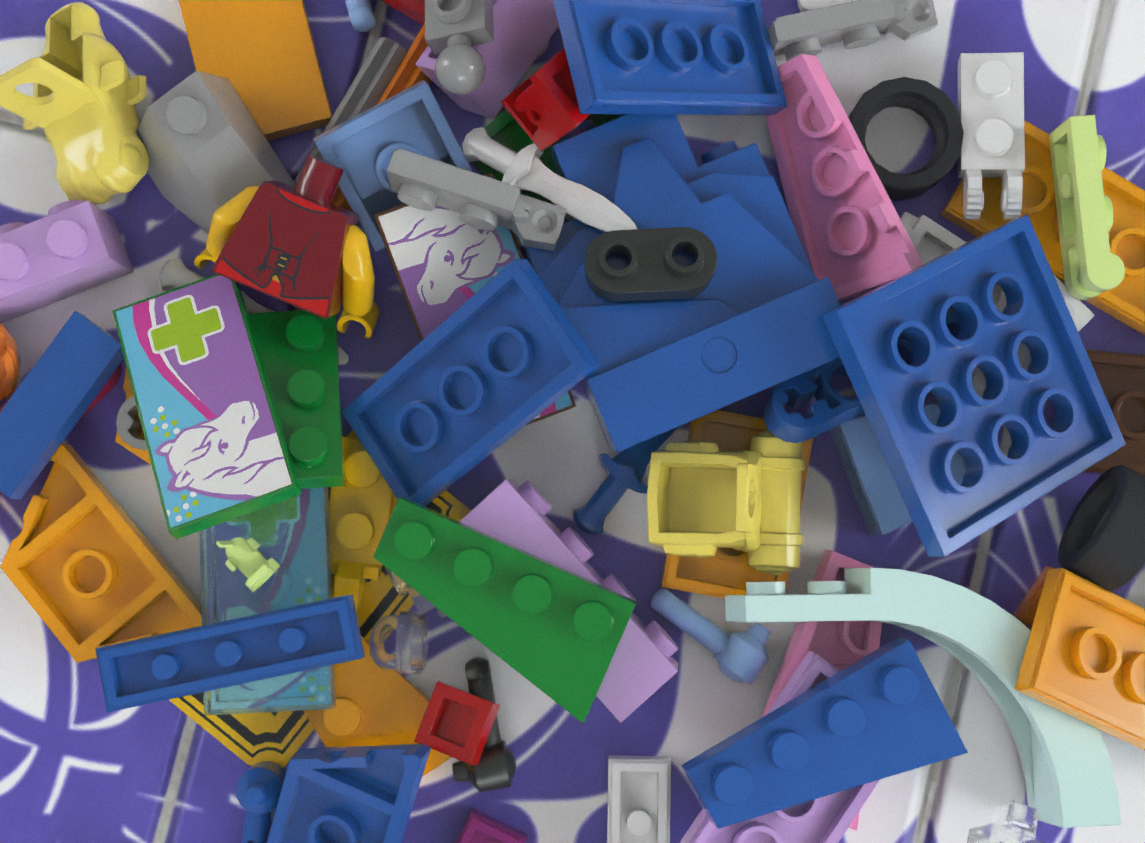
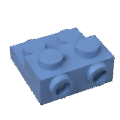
M425 80L313 138L324 160L344 169L338 185L352 211L359 215L358 222L375 252L385 248L374 215L405 204L398 199L397 192L391 191L387 174L394 150L398 151V148L472 172Z

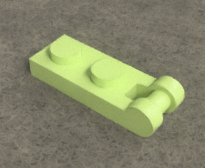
M1095 115L1069 117L1048 135L1064 282L1068 293L1078 300H1088L1102 292L1109 291L1118 286L1125 277L1123 261L1117 255L1110 252L1108 232L1113 224V205L1111 199L1104 195L1101 171L1106 163V144L1104 138L1101 135H1097Z

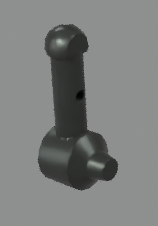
M479 657L469 660L465 664L469 693L495 703L489 660ZM497 715L478 766L470 765L463 761L452 764L454 780L457 782H470L479 792L512 787V779L516 772L515 756L506 746L505 740H501Z

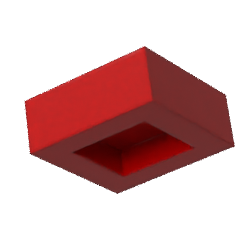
M437 681L414 742L427 745L433 750L467 764L478 766L500 705Z

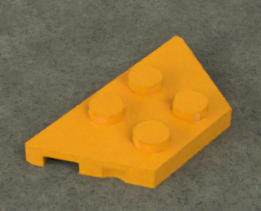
M62 443L50 459L54 464L40 495L32 496L23 516V529L12 540L0 568L77 663L97 658L95 648L211 624V616L74 448L69 444Z

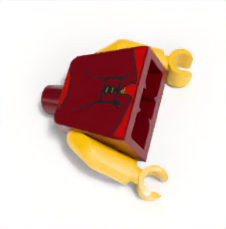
M308 155L296 188L279 181H264L260 186H248L213 213L206 240V248L194 260V265L198 269L202 270L210 261H213L215 264L212 272L324 319L339 313L343 305L344 309L336 325L337 331L340 333H346L350 321L354 320L360 322L365 327L366 334L364 337L370 339L380 317V309L374 302L375 276L366 234L358 228L359 215L331 203L344 171L343 168Z

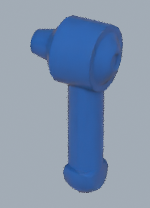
M261 761L256 763L238 780L236 797L239 804L246 810L241 843H266L271 811L278 804L286 771L275 762Z

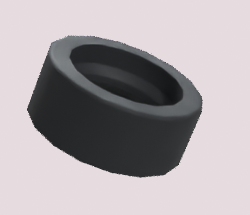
M908 77L882 81L862 95L848 116L892 201H902L921 196L936 186L949 173L960 156L964 131L959 111L945 92L927 81ZM895 106L910 109L923 117L933 130L936 142L934 154L927 165L918 171L908 174L890 172L876 163L868 152L865 142L867 125L874 115L885 108Z
M1125 465L1111 467L1099 476L1086 491L1065 527L1058 552V561L1061 568L1111 592L1127 584L1142 569L1145 564L1144 475Z

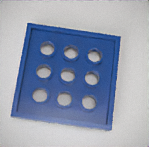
M1028 215L1011 220L822 315L928 557H945L1126 445ZM995 284L1003 290L1006 297V307L1003 313L996 308L993 301L992 291ZM948 308L953 309L957 313L961 322V331L958 339L951 335L946 325ZM901 332L910 338L914 346V357L910 365L906 364L898 353L897 340ZM1021 342L1026 345L1031 355V363L1027 371L1021 366L1018 359V347ZM975 367L982 371L986 379V389L982 398L975 392L972 385V373ZM928 392L936 397L940 406V415L936 425H933L928 420L924 411V400ZM1046 400L1052 404L1056 415L1051 429L1046 424L1043 416V407ZM1002 425L1008 430L1012 441L1007 457L1002 453L998 445V432ZM955 452L961 455L966 466V472L961 485L953 478L950 468L951 459Z

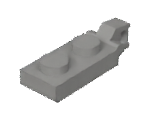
M855 0L777 17L768 28L774 56L785 54L786 61H789L801 54L816 56L822 52L821 46L843 41L845 49L863 47L880 39L879 33L881 32L885 35L892 32L905 41L931 31L938 24V19L936 18L933 0Z
M398 148V151L394 150L387 174L391 191L397 192L398 199L403 203L424 211H433L435 206H440L460 213V220L472 227L494 231L498 225L516 233L523 246L554 251L563 227L566 208L520 194V187Z

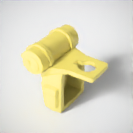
M766 430L751 437L750 450L720 452L717 443L702 440L700 442H670L666 450L652 452L647 490L649 542L655 546H662L666 554L676 556L712 557L715 556L718 547L745 551L748 555V566L768 575H782V573L791 572L792 569L800 568V546L804 544V535L800 534L801 471H805V460L802 459V442H785L775 437L769 430Z

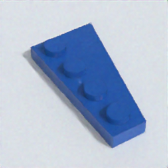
M898 637L681 766L709 819L719 829L968 753L911 642L908 639Z

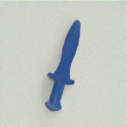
M678 427L627 448L613 458H610L605 453L600 454V463L608 475L586 505L573 510L574 521L581 531L593 535L604 533L603 525L606 517L627 489L638 493H647L648 486L642 484V479L646 467L651 460V453L658 450Z

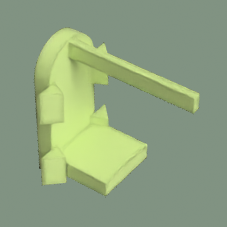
M237 537L230 541L216 542L220 548H226L225 551L228 559L225 565L233 573L239 569L248 578L245 585L253 593L280 567L272 557L267 560L257 550L261 545L253 537L248 540Z

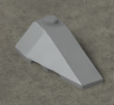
M195 71L147 107L137 130V135L145 145L150 159L147 172L162 196L207 234L215 210L248 186H260L264 181H279L296 188L295 183L228 78Z

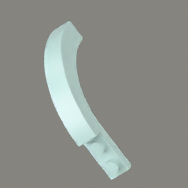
M870 567L844 568L845 581H807L808 594H786L785 582H746V595H725V621L751 623L871 620L912 631L936 643L957 658L975 675L1001 710L1020 755L1026 783L1029 818L1061 828L1121 825L1117 787L1110 757L1100 729L1014 690L1031 630L991 600L961 585L932 575L902 569Z

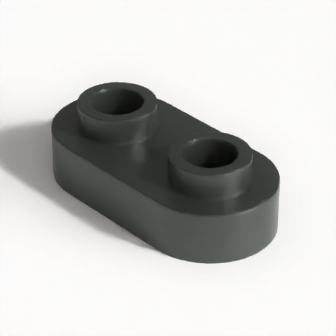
M693 228L614 230L599 235L588 247L585 256V277L589 287L598 296L610 301L689 298L700 294L709 286L717 266V253L712 241L704 233ZM677 251H688L693 254L696 262L691 266H680L673 260L672 255ZM612 254H623L629 259L630 264L625 269L616 270L606 263V259Z

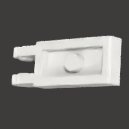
M1024 52L961 53L958 60V111L964 135L960 156L958 157V178H962L963 218L980 219L984 206L982 178L1001 177L1000 209L1003 213V218L1017 219L1020 217L1022 210V173L1025 170Z

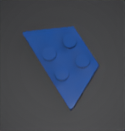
M424 744L300 749L289 761L267 843H402L431 747Z

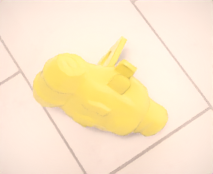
M74 2L61 7L48 18L45 24V50L39 58H31L0 75V106L23 118V130H33L38 126L44 129L46 140L51 144L55 152L56 179L68 199L83 200L84 202L90 201L94 205L107 203L116 194L132 191L147 173L150 159L145 145L137 135L141 120L136 109V103L142 101L146 96V76L137 75L132 79L130 78L122 55L104 36L98 13L83 2ZM24 83H34L33 97L18 92L15 87Z

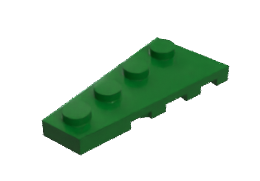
M400 497L373 557L584 724L637 601L410 499Z

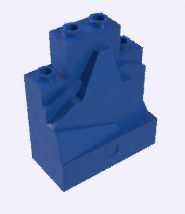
M616 114L617 119L598 127L594 126L592 120L583 121L561 137L560 143L552 146L551 158L559 176L581 184L604 196L619 207L635 223L637 229L688 227L704 233L712 241L716 249L717 266L712 281L703 292L689 298L610 301L598 296L586 281L585 256L593 240L606 232L584 224L577 219L568 222L566 216L554 251L524 246L532 267L600 364V366L582 379L581 383L609 448L617 453L840 357L822 315L841 305L829 277L819 280L814 275L775 179L769 175L756 142L739 150L735 141L719 145L701 155L704 164L698 167L676 115ZM681 250L672 255L673 260L680 266L687 267L696 262L693 254L688 251ZM612 254L606 259V263L616 270L625 269L630 264L629 259L623 254Z

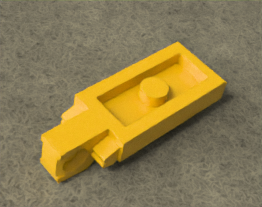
M342 436L344 486L331 487L326 521L328 574L335 575L333 598L353 594L355 609L357 610L362 609L366 579H380L383 564L373 556L392 515L395 495L359 438Z

